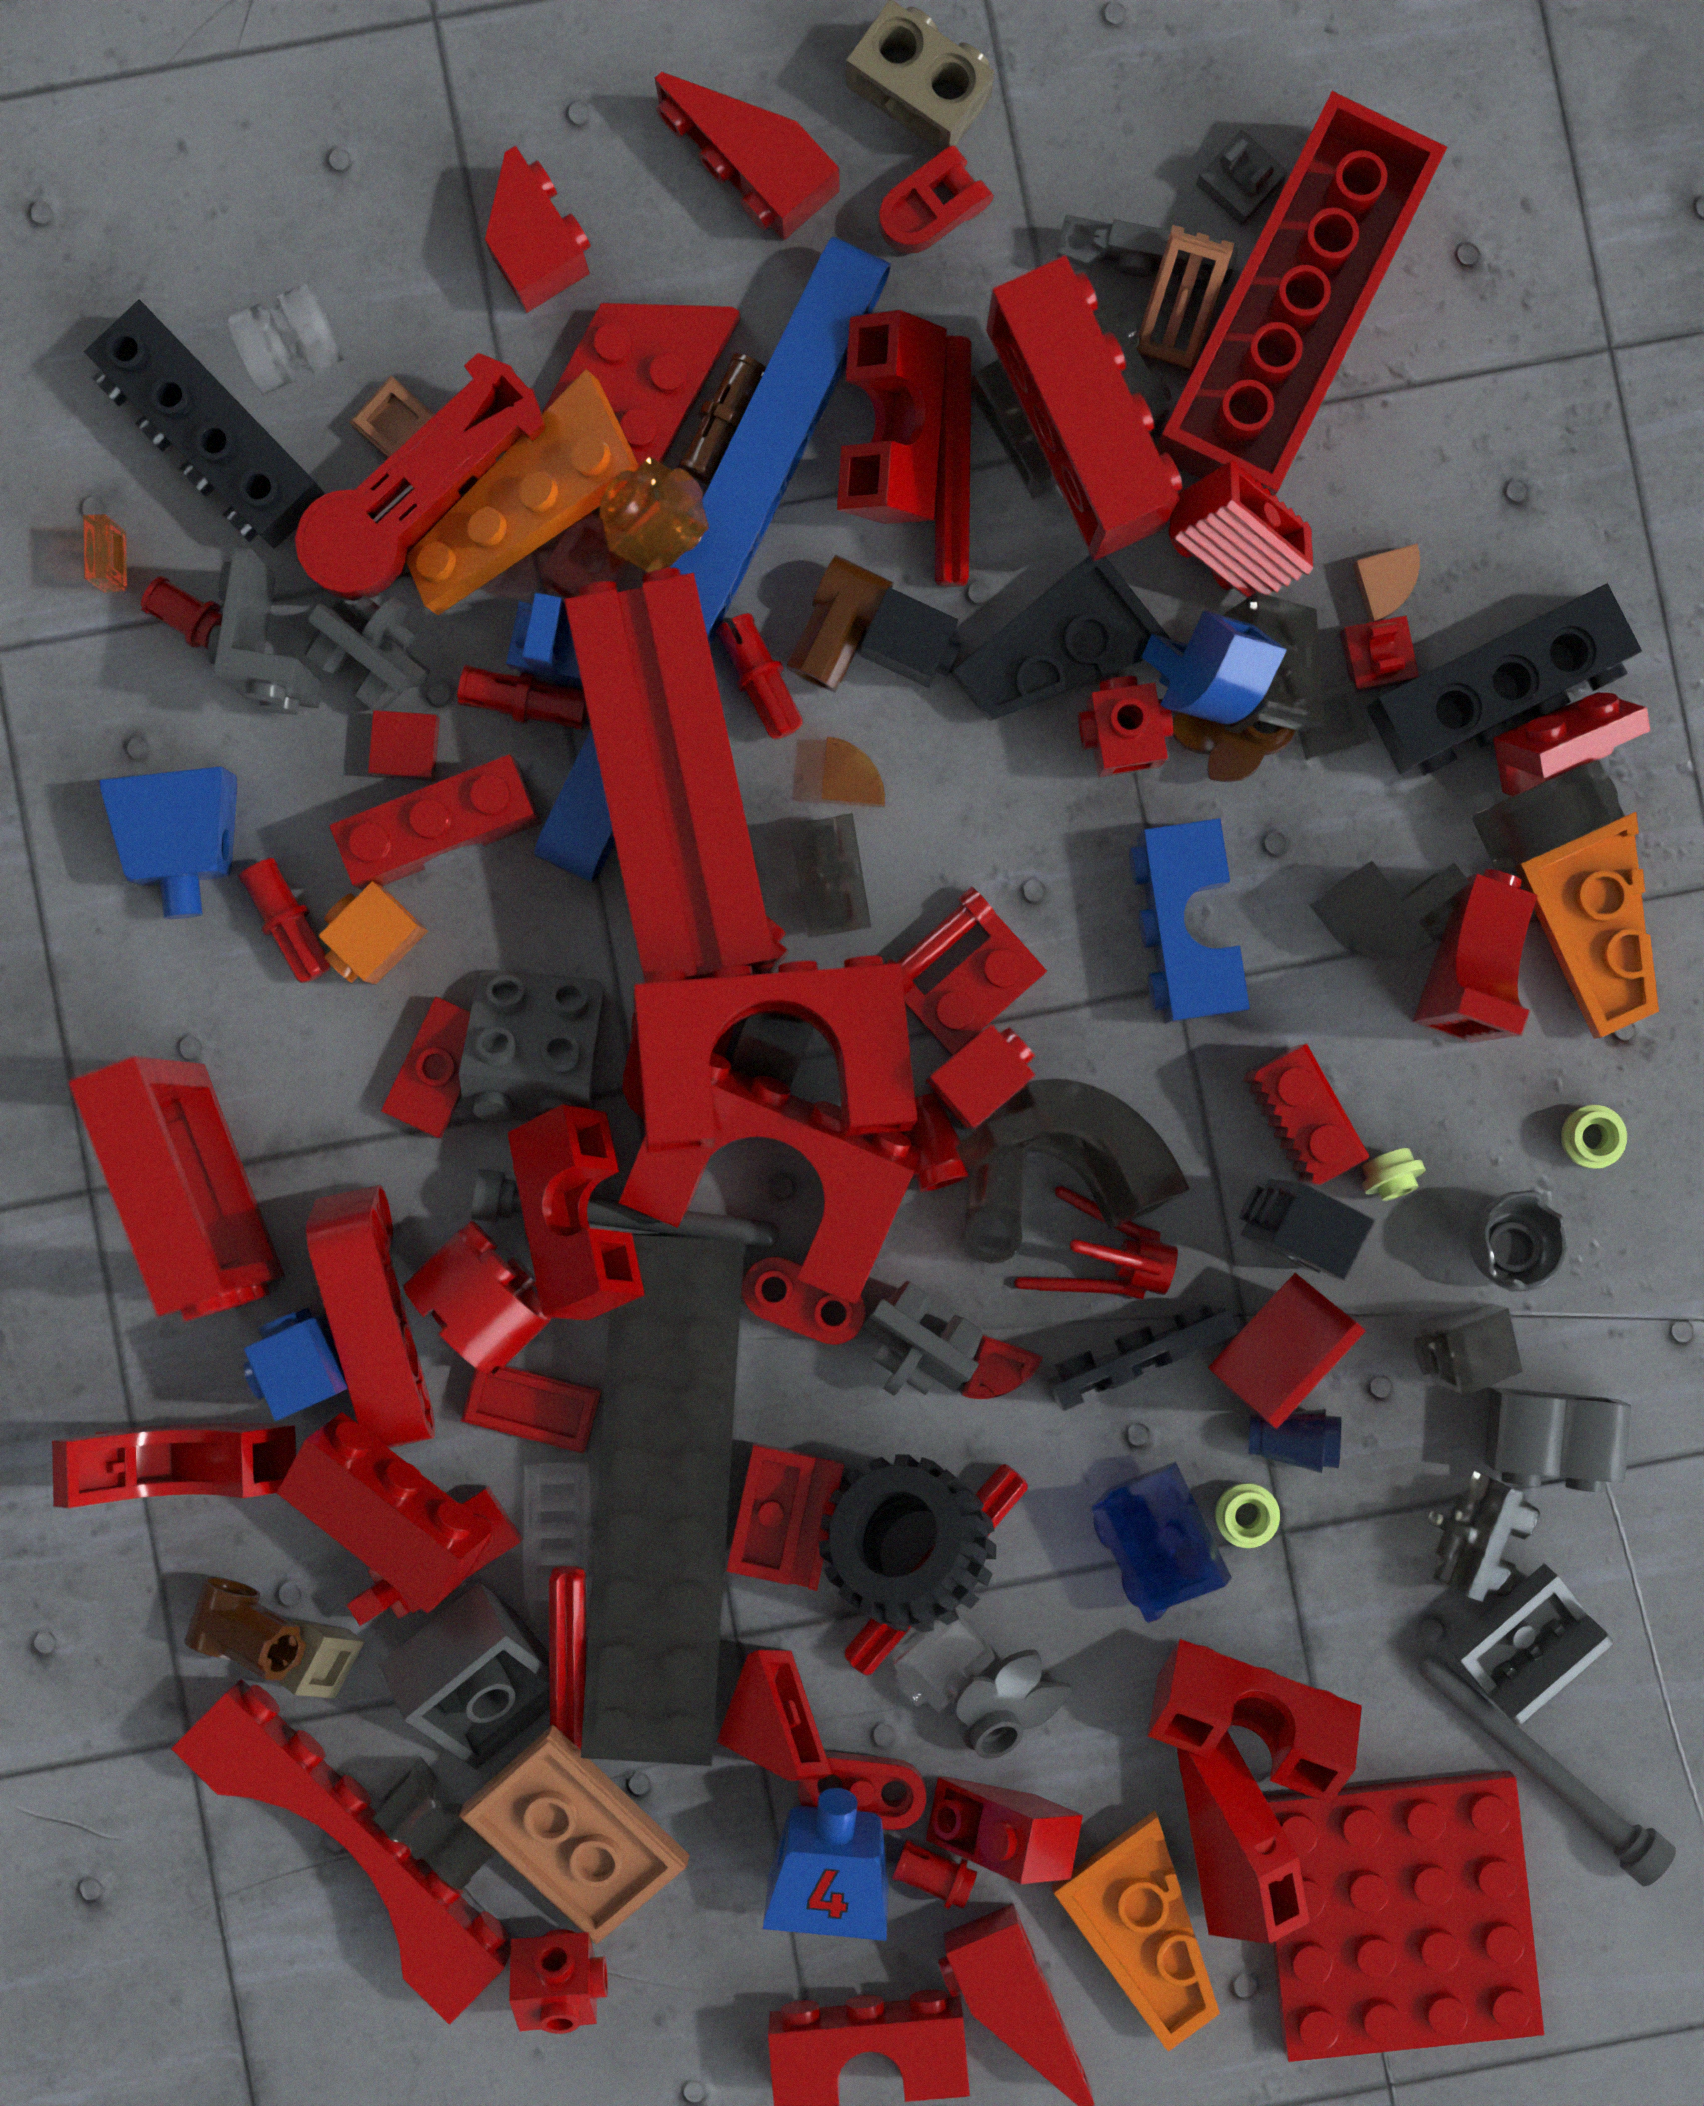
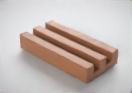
M1172 225L1133 352L1193 370L1233 252L1234 243L1222 240L1221 244L1209 240V235L1197 232L1196 236L1184 233L1185 228ZM1178 250L1189 252L1190 256L1162 343L1150 341ZM1203 257L1215 260L1186 350L1176 349L1174 345Z

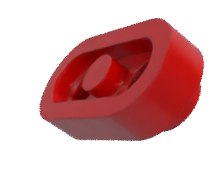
M769 1256L757 1261L746 1273L742 1286L744 1301L751 1312L764 1320L830 1345L842 1344L851 1340L859 1333L864 1324L865 1304L861 1295L857 1304H854L798 1280L797 1277L803 1264L781 1256ZM777 1277L784 1281L787 1292L781 1300L771 1301L764 1296L762 1285L766 1279ZM829 1301H838L846 1309V1316L839 1324H829L822 1318L821 1309Z
M825 1752L832 1774L839 1777L842 1781L841 1788L855 1795L857 1811L877 1814L882 1818L883 1829L887 1830L907 1828L920 1818L926 1805V1788L921 1773L912 1764L894 1758ZM820 1779L798 1780V1797L801 1806L817 1807L819 1795L823 1792L818 1786ZM897 1781L905 1787L906 1792L898 1800H889L881 1792L885 1784Z

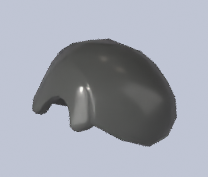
M1533 1190L1508 1192L1498 1196L1478 1212L1469 1231V1250L1476 1266L1493 1283L1511 1292L1529 1291L1544 1286L1560 1273L1568 1250L1563 1227V1216L1549 1208L1540 1200L1541 1194Z

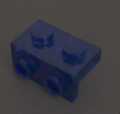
M1176 1461L1110 1487L1092 1505L1096 1534L1100 1542L1106 1548L1111 1549L1122 1571L1121 1580L1124 1592L1131 1604L1139 1607L1147 1623L1160 1619L1171 1606L1226 1587L1232 1579Z

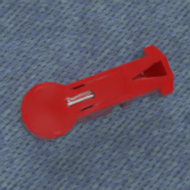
M477 353L464 365L473 379L355 490L330 492L311 503L300 518L295 543L298 560L313 581L333 596L356 601L360 600L363 596L368 598L378 596V593L387 589L397 576L401 574L406 555L497 462L496 458L502 452H506L523 434L533 442L547 429L535 392L532 388H528L514 373L512 366Z

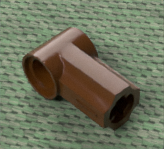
M835 555L815 593L812 606L815 609L787 663V670L819 688L836 692L855 656L864 633L868 632L888 587L892 588L894 582Z
M207 1577L204 1579L184 1639L185 1644L189 1648L208 1656L231 1659L265 1680H283L293 1667L300 1665L307 1643L300 1636L299 1626L258 1603L260 1598L259 1591L246 1584L219 1577Z

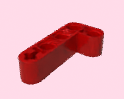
M379 1184L317 1198L306 1223L307 1245L357 1422L388 1448L434 1439L435 1420L433 1408L389 1252L393 1240V1222L386 1193Z

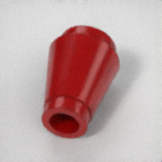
M930 1093L915 1097L917 1122L909 1131L904 1132L905 1136L910 1139L911 1145L922 1151L911 1179H917L920 1192L942 1189L969 1178V1174L965 1164L971 1159L943 1106L940 1105L937 1094Z

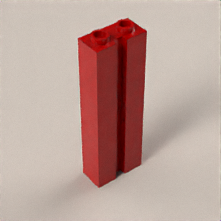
M664 568L651 571L642 576L643 587L618 592L617 584L614 581L596 582L579 588V596L565 599L644 982L646 983L647 975L662 971H682L686 973V980L713 977L712 971L722 967L749 966L756 968L776 963L694 572L681 575L678 568Z

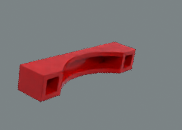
M240 1679L197 1721L171 1750L217 1795L251 1798L285 1808L318 1825L344 1846L369 1875L388 1909L399 1944L403 1980L450 2025L505 1968L511 1954V1945L507 1942L509 1935L506 1929L490 1913L482 1911L479 1914L461 1896L463 1889L449 1871L438 1865L432 1868L415 1851L417 1843L413 1836L398 1822L390 1820L387 1823L370 1806L371 1797L357 1780L348 1775H344L341 1778L323 1760L326 1754L317 1740L303 1730L295 1732L278 1715L280 1712L279 1705L266 1690L258 1685L249 1687Z

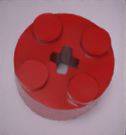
M471 1220L463 1229H459L403 1284V1289L410 1302L423 1318L431 1311V1315L442 1328L438 1334L448 1345L481 1372L487 1375L492 1372L495 1375L551 1321V1318L543 1317L536 1289V1278L533 1273L515 1257H512L506 1263L494 1252L498 1248L495 1241L485 1230Z

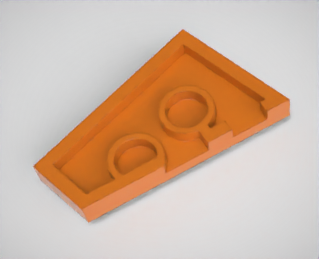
M1637 812L1626 815L1514 866L1519 878L1522 880L1525 891L1538 895L1534 911L1594 1039L1602 1038L1659 1012L1651 936L1646 933L1642 893H1645L1643 869H1639L1635 840V835L1639 834Z
M1154 1810L1072 1870L1071 1879L1059 1880L1054 1883L1052 1890L1167 2052H1169L1218 2016L1220 2011L1191 1925L1163 1831Z

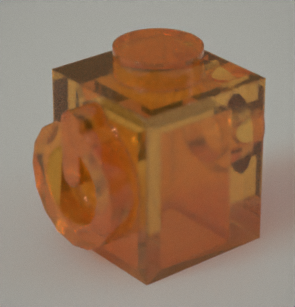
M651 457L635 472L627 470L616 476L607 487L600 504V516L603 520L609 550L648 573L669 568L684 552L692 550L701 540L703 533L709 528L701 499L703 493L695 479L684 470L675 468L672 471Z

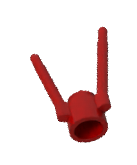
M1064 1186L1055 1188V1195L1058 1198L1135 1239V1241L1125 1239L1120 1250L1079 1239H1074L1069 1244L1073 1252L1116 1264L1115 1276L1125 1279L1017 1277L1014 1281L1017 1289L1122 1294L1141 1300L1144 1299L1146 1291L1160 1295L1167 1293L1176 1269L1178 1258L1177 1246L1160 1242L1161 1232L1141 1227Z

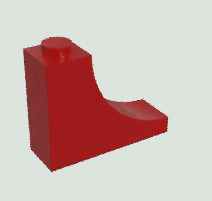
M1485 869L1483 875L1475 874L1461 880L1412 1022L1470 1043L1522 1036L1530 1010L1522 1007L1518 996L1519 967L1528 925L1538 895L1520 889L1522 883L1520 878L1499 870Z

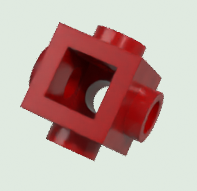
M1122 676L1100 682V691L1091 692L1086 702L1087 711L1078 712V728L1083 750L1093 749L1098 778L1160 768L1168 759L1165 737L1173 736V719L1171 710L1160 705L1163 699H1158L1155 682L1138 685L1137 676ZM1118 719L1127 720L1132 725L1133 730L1123 728L1119 724Z
M556 1929L539 1937L511 1939L509 2002L519 2032L542 2029L548 2033L564 2034L576 2030L579 2026L597 2024V1998L608 1996V1971L605 1956L595 1957L589 1932L577 1933L568 1929Z

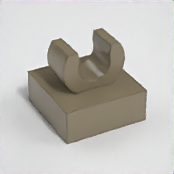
M294 1620L293 1623L300 1627L302 1640L307 1643L300 1665L293 1667L283 1680H278L277 1682L294 1695L335 1699L365 1641L349 1629L322 1626L320 1623L312 1621Z

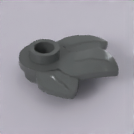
M1029 1649L1007 1656L996 1666L990 1678L981 1676L970 1678L955 1698L954 1710L957 1717L962 1721L960 1735L965 1745L975 1750L980 1757L987 1759L998 1758L1009 1753L1020 1743L1023 1737V1730L1042 1725L1056 1713L1072 1693L1071 1685L1065 1682L1040 1681L1042 1661L1037 1650Z

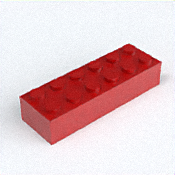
M1331 91L1156 446L1159 455L1167 452L1173 459L1176 467L1201 479L1228 462L1235 460L1238 467H1243L1247 475L1252 474L1255 482L1260 481L1263 488L1268 487L1271 495L1277 494L1448 148L1447 146Z

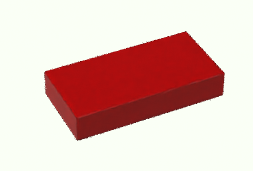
M508 1364L502 1367L495 1375L492 1372L487 1375L475 1368L461 1421L584 1454L587 1451L603 1390Z

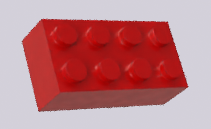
M1065 255L993 288L986 332L1094 562L1163 530L1179 500L1177 491L1182 489V482L1171 456L1167 452L1159 455L1148 431L1154 429V422L1145 399L1139 392L1131 395L1124 381L1121 371L1126 369V363L1116 337L1112 332L1103 334L1097 323L1093 311L1098 309V303L1088 277L1084 272L1075 274Z

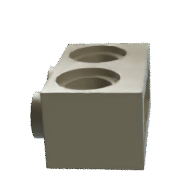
M889 0L847 58L846 86L942 152L952 145L956 146L990 99L995 70L990 68L987 58L978 49L964 42L957 45L938 32L935 22L920 9L912 6L905 9L895 1ZM892 48H902L907 50L913 57L907 62L896 64L887 61L882 54ZM952 83L959 86L964 91V94L957 99L947 100L939 97L934 92V89L941 84Z

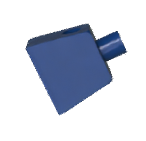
M220 766L99 780L104 805L127 881L141 886L160 885L164 919H184L202 916L199 880L229 877L232 871L237 775Z

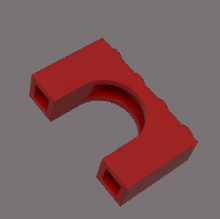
M867 955L844 960V968L818 970L817 962L804 960L783 963L778 966V973L752 975V968L749 966H727L713 970V978L686 980V973L682 971H662L647 975L646 983L634 984L633 1000L647 1153L713 1148L716 1132L710 1078V1055L717 1041L731 1026L744 1018L761 1013H783L797 1017L814 1027L827 1041L837 1064L844 1136L909 1131L917 1122L901 963L883 965V957Z
M712 1052L710 1055V1078L716 1132L713 1148L647 1153L646 1137H644L619 1203L678 1228L691 1206L708 1161L713 1153L734 1140L746 1137H768L782 1141L797 1149L811 1162L820 1177L825 1197L823 1218L797 1279L857 1304L914 1174L922 1150L912 1146L910 1139L900 1132L844 1136L842 1109L840 1106L826 1101H817L813 1104L792 1095L791 1089L777 1079L761 1075L752 1078L731 1069V1064L727 1059Z

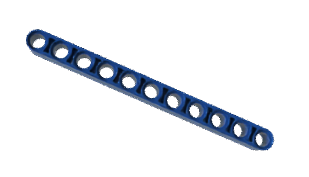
M835 236L829 240L669 567L680 569L681 575L694 572L709 646H711L716 636L715 631L722 624L847 366L850 317L872 314L890 273L891 263ZM591 728L542 828L535 846L534 856L593 883L612 851L615 838Z

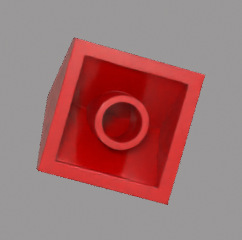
M1294 1273L1207 1368L1253 1413L1277 1429L1362 1337L1366 1330L1297 1273Z

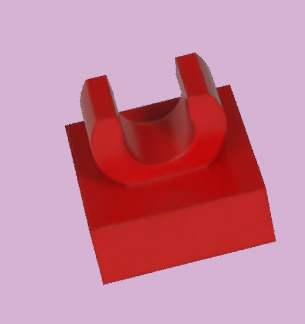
M1407 615L1345 627L1340 632L1352 694L1408 683L1419 677Z

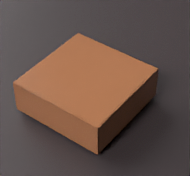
M390 376L349 423L353 429L388 459L435 414L395 378Z

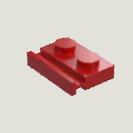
M754 1442L726 1572L786 1585H799L808 1587L809 1590L817 1591L824 1558L819 1553V1542L829 1539V1534L820 1528L823 1514L832 1516L834 1514L835 1505L829 1499L835 1489L839 1490L844 1461H834L808 1453Z

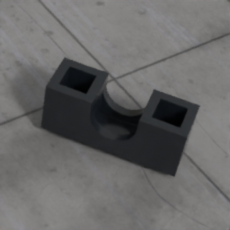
M1269 1179L1265 1188L1258 1185L1253 1188L1239 1216V1219L1247 1222L1241 1236L1307 1270L1317 1273L1321 1271L1331 1277L1344 1281L1375 1222V1219L1303 1182Z

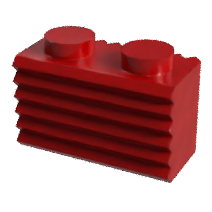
M1235 460L1228 462L1178 493L1179 500L1170 516V526L1168 529L1170 540L1180 555L1185 558L1194 556L1211 570L1215 581L1223 589L1229 591L1234 588L1249 601L1258 604L1262 597L1268 598L1272 591L1278 593L1282 585L1288 587L1292 579L1298 581L1302 574L1309 575L1313 569L1312 529L1308 521L1303 522L1301 516H1296L1292 508L1287 509L1284 501L1279 502L1276 494L1271 495L1268 487L1263 488L1260 481L1255 482L1252 474L1247 475L1244 468H1239Z
M1308 1044L1294 1046L1245 1073L1243 1082L1251 1084L1249 1093L1257 1095L1255 1104L1263 1106L1261 1115L1269 1117L1267 1126L1276 1128L1273 1137L1282 1139L1279 1148L1288 1150L1286 1159L1294 1161L1292 1170L1300 1172L1299 1182L1322 1185L1370 1157Z

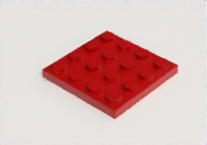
M1510 1770L1346 1787L1340 1790L1331 1804L1300 1792L1264 1796L1299 1857L1310 1923L1272 1943L1283 2047L1288 2062L1545 2035L1517 1779Z

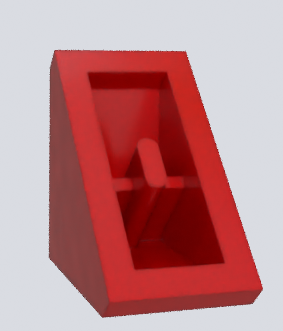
M756 1650L748 1654L716 1742L787 1781L823 1779L831 1775L832 1772L792 1651Z

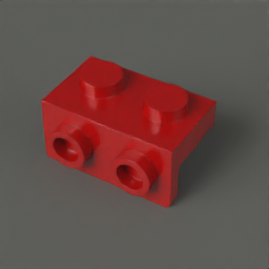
M1597 692L1493 737L1502 792L1516 797L1606 757L1613 752L1614 747L1650 732L1647 707L1619 699L1618 695L1614 693Z

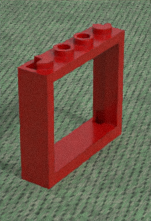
M132 1056L68 1081L157 1317L181 1311L184 1322L198 1317H205L216 1312L220 1313L231 1308H237L271 1295L267 1283L284 1277L285 1274L205 1064Z

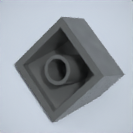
M480 1582L463 1596L459 1597L451 1606L379 1664L403 1720L474 1769L479 1768L549 1710V1652L517 1612Z

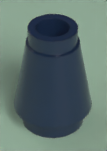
M1326 1409L1292 1412L1276 1429L1259 1416H1250L1248 1454L1261 1455L1263 1458L1322 1473L1323 1467L1339 1468L1342 1417L1326 1415Z

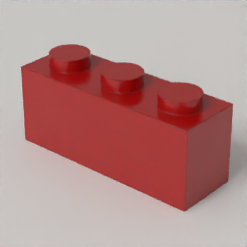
M343 1412L305 1439L277 1491L280 1497L427 1614L462 1583L493 1532L490 1527L474 1516L466 1506L455 1501L422 1475L415 1466L404 1461L371 1435L364 1426L356 1423Z

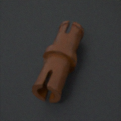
M733 354L725 376L712 400L704 402L699 412L701 422L698 430L678 465V468L691 479L704 485H710L766 369L757 360L744 354Z

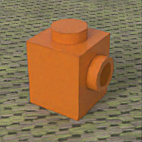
M372 881L357 897L349 893L328 911L324 917V921L328 926L318 937L331 948L324 958L346 980L353 983L360 977L363 981L376 985L429 931L385 887Z

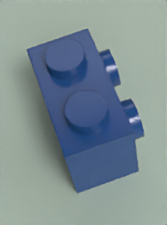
M309 1308L287 1314L258 1327L257 1329L262 1340L243 1348L249 1360L243 1364L247 1383L258 1399L265 1397L275 1421L348 1389L327 1314L313 1318Z

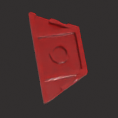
M601 303L546 403L542 414L586 369L599 380L644 476L605 502L615 521L623 528L627 529L736 329L741 319L739 310L731 306Z

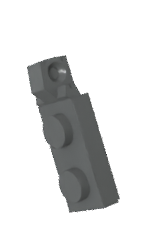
M1066 215L1061 230L1057 259L1066 255L1070 264L1084 269L1097 261L1110 260L1117 262L1116 269L1122 273L1138 277H1151L1154 274V270L1159 269L1171 230L1116 219L1113 220V224ZM1209 238L1210 241L1221 244V240ZM1234 243L1233 252L1222 284H1228L1234 270L1238 247H1235L1236 243ZM1178 250L1171 272L1172 274L1179 275V283L1182 281L1190 256L1189 252ZM1203 257L1193 288L1206 289L1215 260Z

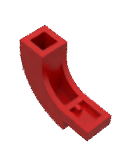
M273 1423L160 1425L96 1431L95 1435L52 1440L53 1507L74 1508L135 1498L169 1495H218L248 1498L277 1493L296 1458L295 1425Z

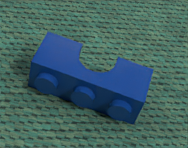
M1221 818L1144 829L1137 836L1138 846L1129 848V860L1134 885L1144 884L1148 909L1139 910V927L1144 948L1154 947L1157 972L1148 974L1153 1010L1164 1011L1165 1023L1249 1010L1250 1006L1240 945L1225 948L1205 947L1190 936L1184 922L1185 906L1193 893L1222 888L1230 882Z

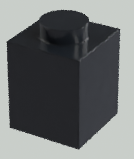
M888 587L861 644V657L930 688L936 673L948 677L961 650L963 642L953 638L956 633L958 619Z

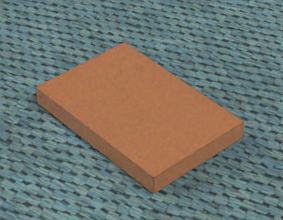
M551 1725L463 1804L459 1814L460 1818L582 1932H589L591 1941L596 1945L688 1865L690 1854L554 1725Z

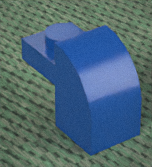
M535 592L533 604L519 601L506 664L519 672L534 674L536 678L583 689L567 608L562 598Z
M1203 610L1188 644L1152 634L1142 658L1162 673L1159 682L1168 688L1160 704L1161 706L1209 721L1231 724L1250 714L1263 699L1287 649L1255 625Z

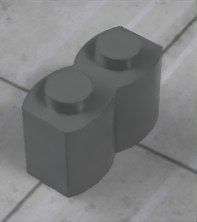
M1491 1388L1485 1464L1495 1471H1501V1481L1522 1486H1540L1541 1476L1566 1477L1565 1487L1587 1492H1605L1606 1482H1625L1631 1405L1619 1399Z

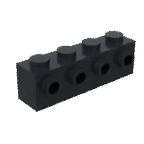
M140 299L83 351L100 368L92 377L94 382L119 407L129 399L144 414L135 424L162 452L171 444L177 448L187 459L179 470L205 497L216 489L231 506L222 515L249 542L257 535H260L273 549L277 548L298 528L300 518L311 503L325 495L323 490Z

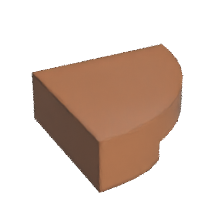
M1418 543L1360 559L1353 564L1369 623L1384 620L1406 601L1413 591L1420 569Z

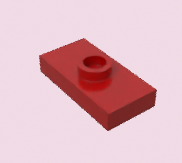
M435 996L381 1112L434 1137L442 1138L462 1096L459 1070L471 1012Z

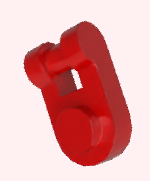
M955 145L940 152L892 188L883 198L879 209L880 232L885 242L894 250L905 254L919 253L931 247L964 221L971 220L979 215L992 202L994 195L982 180L975 182L965 169L967 160ZM946 185L954 195V198L943 205L933 190L938 186Z

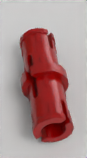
M467 664L462 670L457 692L458 705L484 708L512 715L513 721L525 724L529 719L556 723L581 731L585 727L588 709L584 690L539 681L534 674L521 672L520 676L487 671V669Z

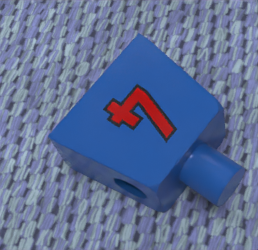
M830 1788L823 1791L819 1795L817 1807L796 1806L790 1809L768 1874L763 1929L886 1941L889 1883L882 1818L875 1813L857 1811L855 1795L842 1788Z

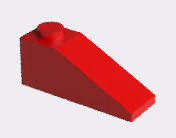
M1014 1903L943 1933L947 1956L938 1959V1964L952 1998L963 1994L972 2016L1077 2106H1095L1088 2077Z

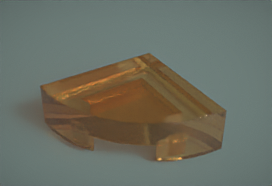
M827 736L822 802L885 808L883 782L872 760L855 745L839 738Z

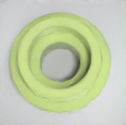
M1587 1105L1576 1109L1567 1117L1561 1131V1142L1567 1156L1576 1164L1585 1168H1604L1616 1162L1623 1154L1627 1143V1131L1623 1120L1612 1109L1601 1105ZM1589 1125H1595L1600 1130L1602 1136L1600 1144L1594 1149L1587 1147L1583 1141V1132Z
M1410 1148L1398 1149L1374 1158L1362 1166L1367 1179L1362 1183L1365 1194L1379 1193L1382 1201L1392 1200L1416 1190L1419 1186L1415 1178L1422 1175L1426 1169L1422 1160H1414Z
M1239 1483L1228 1488L1220 1496L1215 1508V1521L1220 1533L1230 1543L1242 1548H1255L1268 1542L1276 1533L1280 1522V1510L1273 1495L1262 1486L1254 1483ZM1246 1503L1254 1504L1257 1508L1255 1521L1250 1525L1238 1524L1235 1518L1237 1509Z

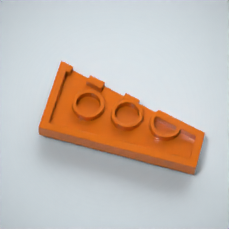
M587 369L542 414L547 429L533 442L523 434L406 555V563L424 606L438 616L644 477L599 380Z

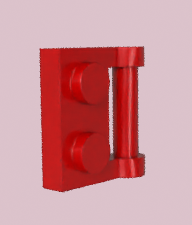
M970 887L957 899L960 905L898 961L895 962L890 958L885 963H901L906 1006L951 1056L958 1052L1047 972L1044 966L996 914L984 897L973 887ZM977 924L989 939L924 995L914 984L913 980Z

